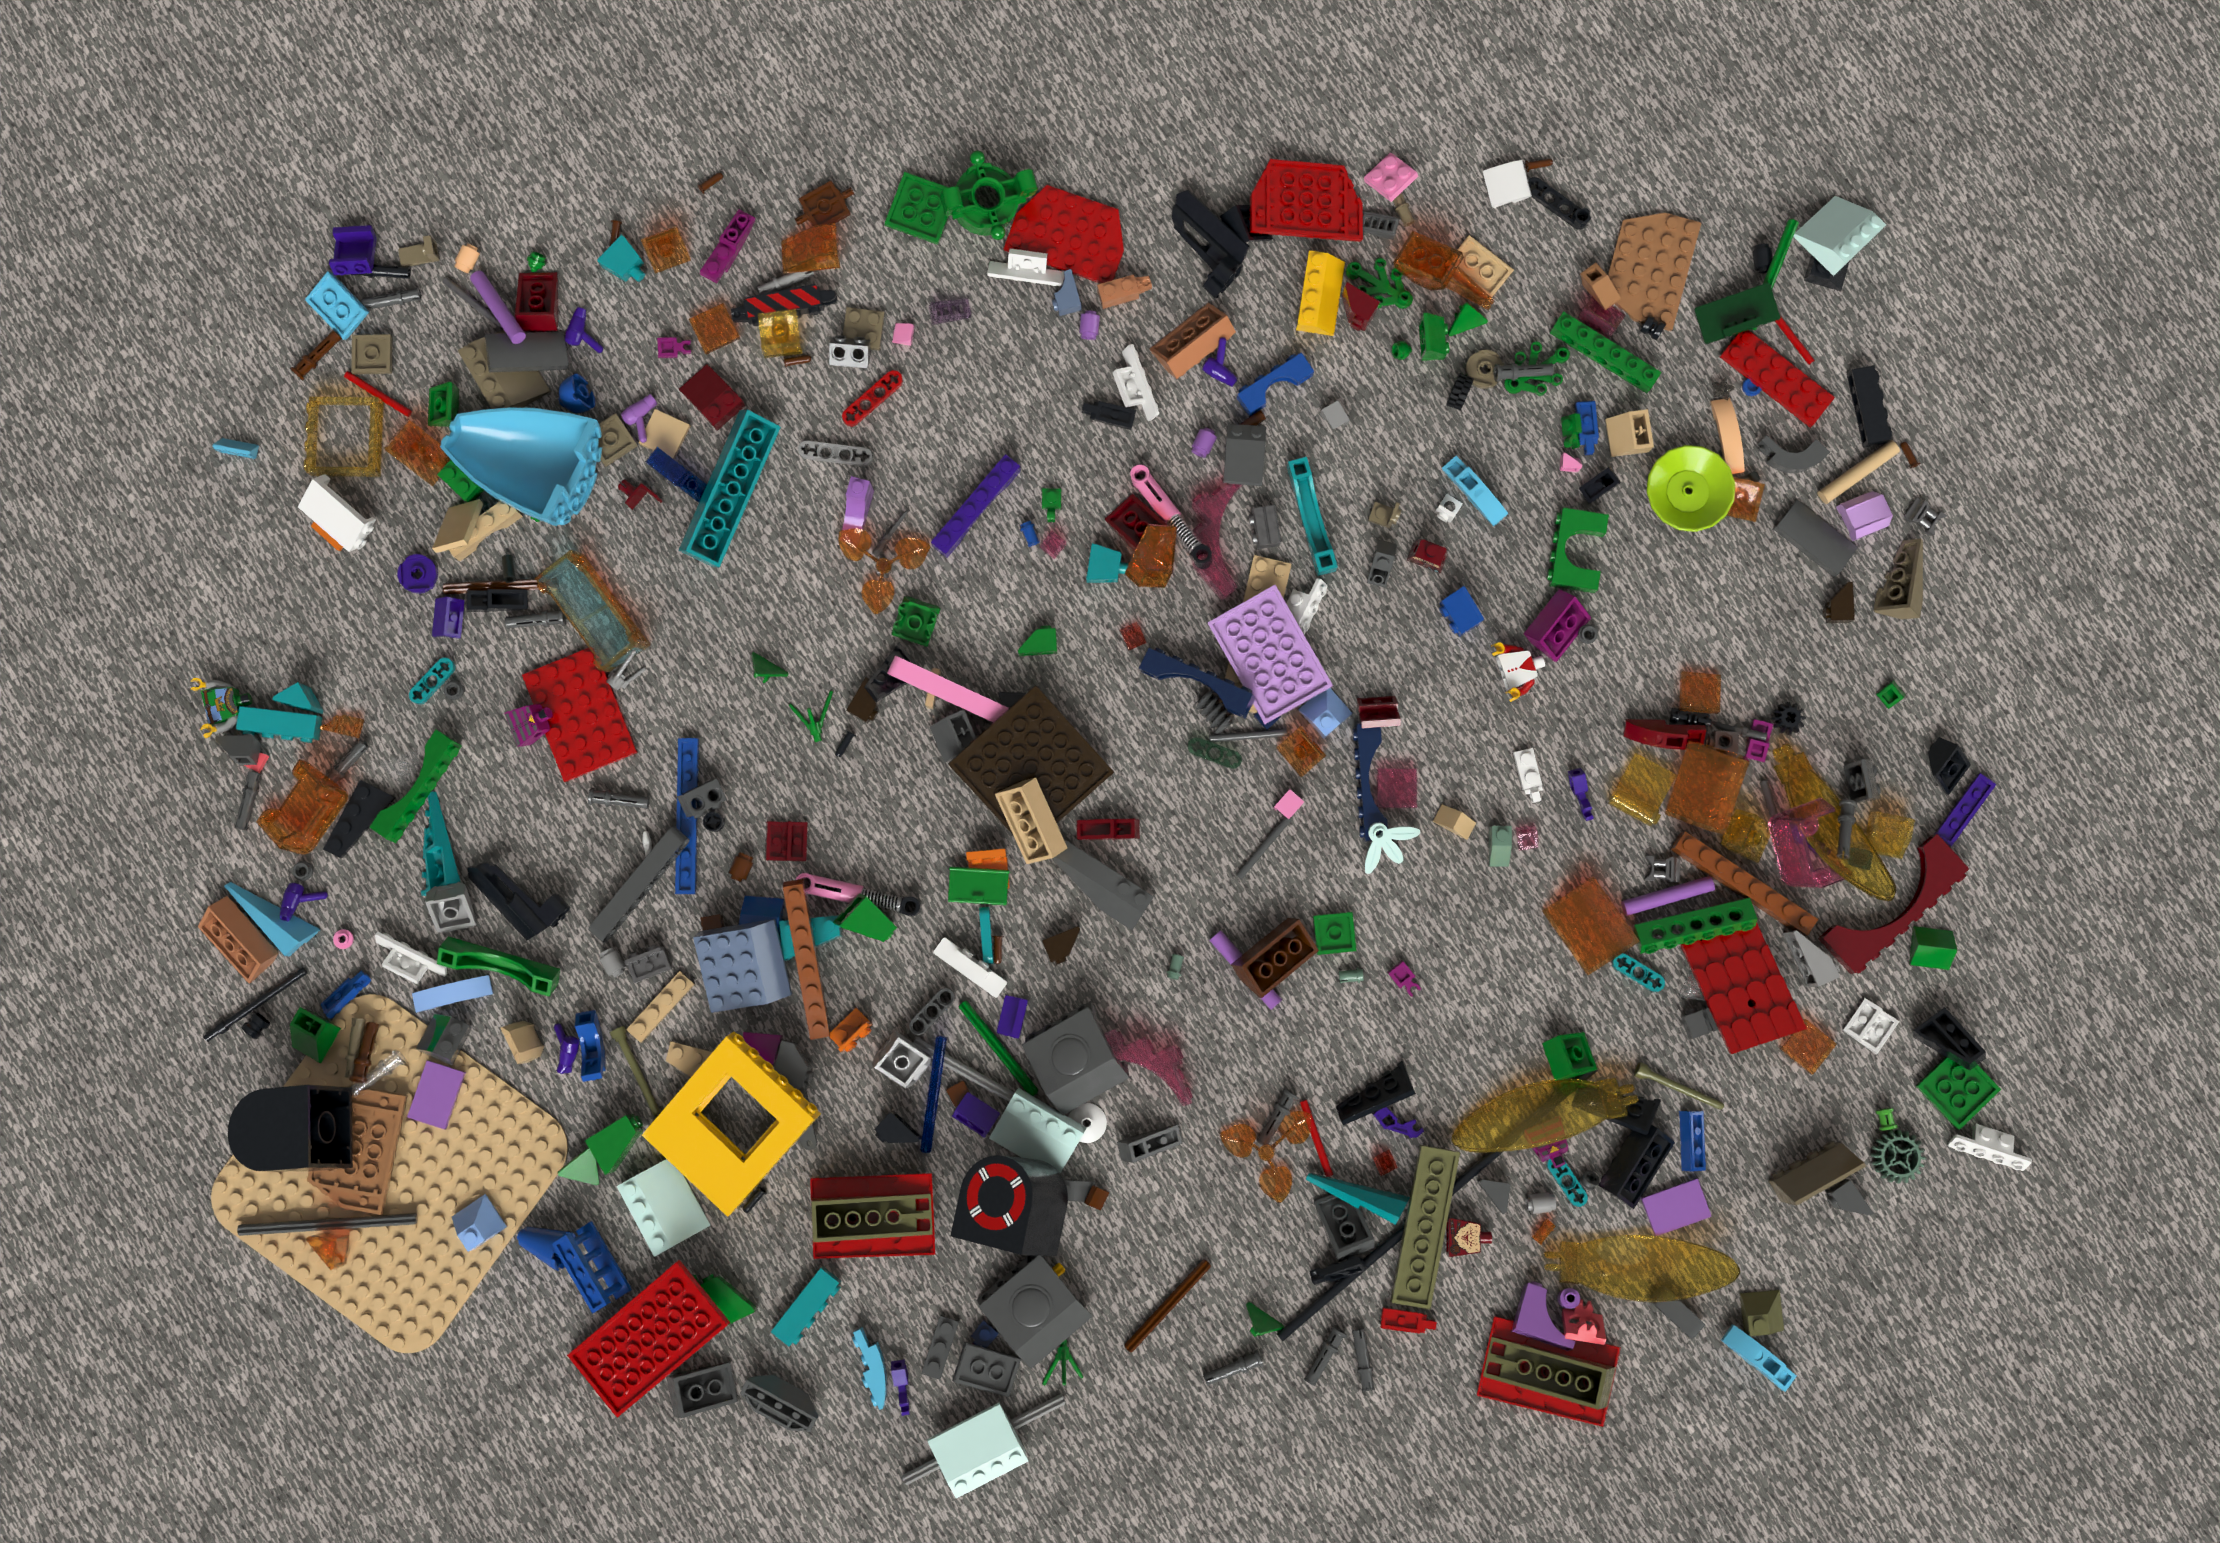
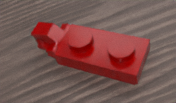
M1382 1307L1380 1328L1418 1334L1425 1333V1328L1436 1330L1437 1322L1427 1319L1426 1314Z

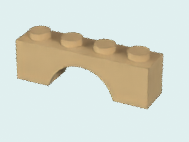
M500 501L478 517L468 545L453 548L449 551L454 558L461 561L473 553L480 542L495 531L509 527L523 516L517 509Z

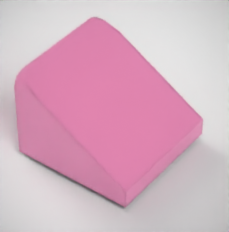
M896 323L892 343L911 346L915 328L914 324Z

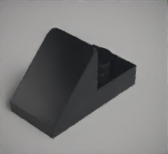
M1608 467L1581 486L1579 490L1587 502L1591 504L1607 492L1612 491L1621 482L1612 468Z

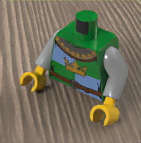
M199 678L191 680V682L195 681L199 685L198 687H191V690L204 689L201 690L208 724L202 725L200 730L208 729L210 731L203 735L205 738L210 737L213 732L217 734L230 731L237 724L239 706L243 707L252 704L250 693L240 695L239 690L233 688L229 683L219 680H204L202 682Z

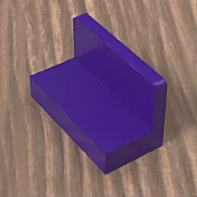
M451 597L435 599L433 637L461 638L465 600Z
M1005 996L997 1034L1020 1038L1028 1000Z
M967 1092L952 1117L985 1138L1000 1113Z

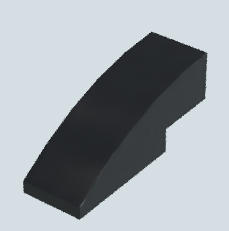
M487 589V591L467 590L466 612L528 609L527 590Z

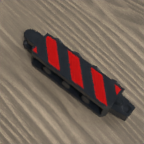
M811 284L746 297L743 301V306L731 309V315L734 323L748 322L749 325L761 326L764 322L771 321L777 323L783 321V318L788 317L798 319L803 314L818 315L820 311H824L825 306L837 303L838 298L834 290L820 291L817 285Z

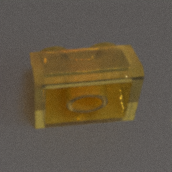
M796 309L758 314L761 348L764 358L803 354Z
M1736 809L1730 819L1727 831L1723 835L1721 845L1738 855L1759 863L1774 828L1758 815Z
M1878 811L1869 813L1863 851L1902 859L1912 839L1915 819Z

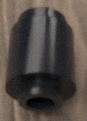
M1768 243L1755 245L1752 252L1755 271L1767 273L1773 259L1772 248H1770Z

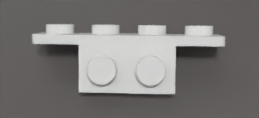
M1017 249L1009 250L1008 263L990 261L987 276L1052 286H1063L1064 271L1047 269L1048 254Z
M1130 344L1122 351L1127 367L1115 369L1112 373L1125 407L1142 404L1147 420L1151 421L1159 415L1158 405L1153 398L1152 389L1147 382L1145 370L1141 366L1138 352L1135 350L1134 345Z
M1319 578L1316 579L1309 594L1293 589L1286 603L1304 635L1308 631L1310 622L1318 611V605L1327 591V584Z
M377 932L375 934L376 943L391 950L383 961L382 967L416 984L421 980L427 969L443 977L447 975V967L438 965L437 959L434 960L428 957L425 952L416 951L407 943L394 940L387 933Z
M946 937L941 940L933 952L995 998L999 996L1007 984L1006 980L989 969L987 963L982 960L978 961L972 957L973 954L969 950L961 949Z
M1979 1124L1973 1126L1972 1139L1956 1134L1948 1142V1147L1954 1148L1957 1151L1966 1152L1978 1158L1993 1161L1996 1164H2003L2015 1170L2024 1171L2032 1163L2031 1158L2013 1153V1135Z

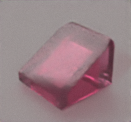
M1051 531L1040 548L1055 559L1065 548L1067 542Z
M1535 825L1516 827L1519 851L1538 848V831Z

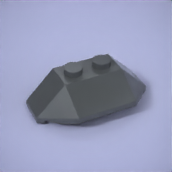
M775 1375L748 1377L740 1392L755 1412L787 1430L811 1432L818 1418L809 1394Z

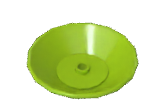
M1683 445L1668 450L1655 461L1648 475L1647 496L1652 510L1664 523L1677 530L1698 532L1715 526L1726 517L1734 502L1735 481L1730 467L1719 454L1703 446ZM1685 489H1690L1691 494H1687L1685 492Z

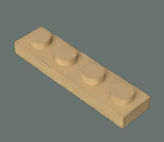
M679 971L626 1030L642 1043L695 984L684 973Z

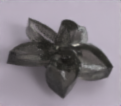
M1726 377L1722 379L1721 383L1713 382V387L1717 389L1713 397L1721 395L1723 399L1728 400L1729 392L1735 387L1727 385Z

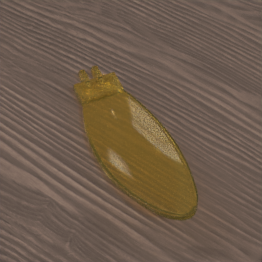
M1789 743L1783 744L1780 748H1775L1772 754L1780 764L1773 768L1779 780L1785 786L1793 816L1811 847L1825 863L1849 883L1874 898L1892 901L1896 894L1894 880L1857 822L1852 825L1850 858L1844 859V851L1842 859L1837 858L1840 823L1837 819L1841 811L1839 806L1840 800L1812 770L1805 753L1802 752L1796 755Z
M1616 1078L1598 1080L1596 1082L1577 1079L1539 1081L1512 1089L1482 1105L1457 1126L1452 1134L1451 1141L1459 1149L1475 1153L1514 1151L1539 1147L1580 1134L1598 1125L1605 1119L1627 1116L1626 1105L1635 1104L1639 1099L1637 1095H1629L1623 1098V1094H1629L1635 1090L1634 1085L1626 1084L1619 1087Z
M1620 1235L1595 1239L1582 1244L1561 1241L1560 1252H1544L1545 1258L1560 1259L1559 1265L1544 1264L1545 1270L1559 1271V1282L1582 1284L1608 1296L1638 1302H1669L1700 1296L1731 1284L1740 1275L1739 1266L1728 1255L1702 1245L1662 1236Z

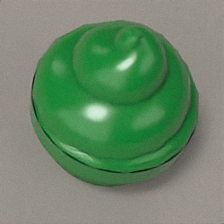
M531 251V254L527 256L531 272H536L546 265V257L544 255Z
M1397 341V343L1392 345V355L1395 359L1404 360L1412 352L1411 346L1405 341Z

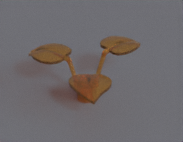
M858 528L841 530L838 536L840 549L848 559L859 561L865 554L876 562L875 568L880 572L879 580H869L862 588V598L873 614H878L885 610L894 597L893 585L888 581L882 582L884 574L891 570L892 563L900 559V564L904 568L916 569L923 564L930 549V545L927 542L918 538L908 537L896 543L895 552L898 556L891 560L884 557L877 559L866 551L871 547V538L866 531Z
M1293 1111L1290 1115L1288 1114V1116L1284 1117L1278 1127V1130L1283 1135L1272 1145L1264 1144L1259 1147L1253 1144L1256 1140V1134L1246 1124L1234 1125L1220 1133L1224 1146L1233 1155L1240 1158L1248 1157L1253 1147L1258 1151L1260 1159L1268 1161L1272 1169H1266L1262 1172L1259 1184L1262 1191L1277 1203H1281L1289 1194L1292 1186V1175L1285 1166L1275 1168L1271 1159L1275 1156V1147L1283 1139L1287 1138L1292 1144H1301L1309 1137L1311 1115L1304 1111Z

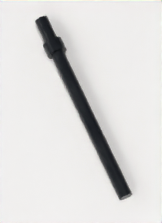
M302 967L227 1020L217 1023L214 1029L203 1035L204 1039L209 1042L217 1035L227 1032L233 1024L308 974L305 968Z

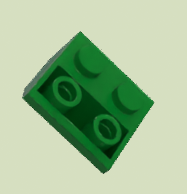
M299 1007L290 1023L292 1047L315 1061L322 1063L341 1028L320 1015Z

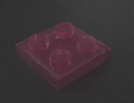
M1378 768L1377 807L1417 808V769Z

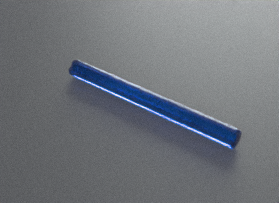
M940 1035L935 1040L920 1151L923 1153H930L932 1149L947 1041L945 1036Z

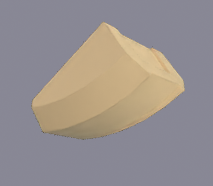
M520 1021L501 1027L517 1064H525L541 1056L544 1045L541 1044L534 1024Z

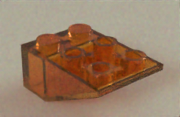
M1148 524L1124 573L1138 587H1166L1174 566L1176 526Z

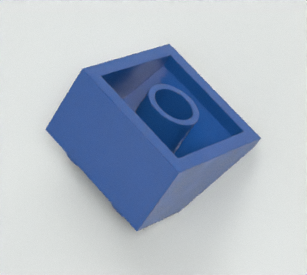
M1465 586L1440 602L1441 607H1439L1441 614L1444 618L1447 617L1449 619L1451 631L1454 634L1457 633L1459 637L1479 626L1484 620Z
M745 896L739 925L775 919L779 938H781L779 921H782L784 899Z

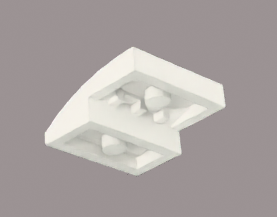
M1523 160L1509 162L1483 171L1493 208L1532 197Z
M1865 998L1843 1031L1875 1054H1878L1900 1021Z

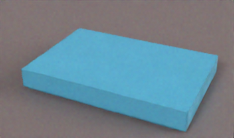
M329 271L305 298L306 302L343 340L349 338L369 313L363 304Z

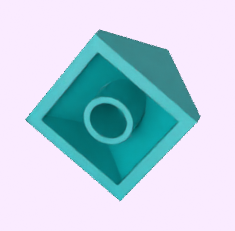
M299 682L273 696L274 701L284 705L323 714L324 711L311 687Z

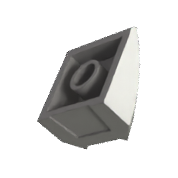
M457 882L439 887L435 886L426 893L425 903L437 933L470 928L476 925L472 903L465 884Z
M896 1031L890 1035L880 1050L876 1052L873 1065L875 1069L904 1088H908L915 1084L930 1066L931 1058Z

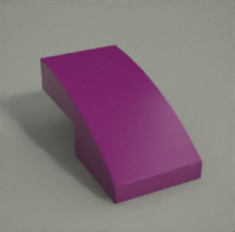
M1757 719L1752 720L1750 729L1768 734L1766 741L1748 737L1745 758L1765 762L1773 723Z

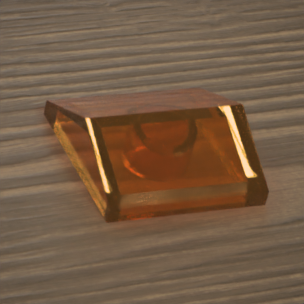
M1733 477L1735 481L1734 502L1726 516L1756 522L1765 484Z

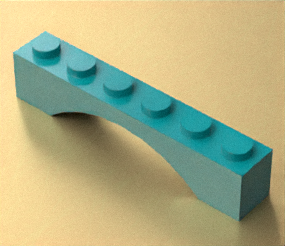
M1303 457L1288 461L1287 470L1316 574L1321 576L1336 572L1338 566L1321 517L1308 459Z

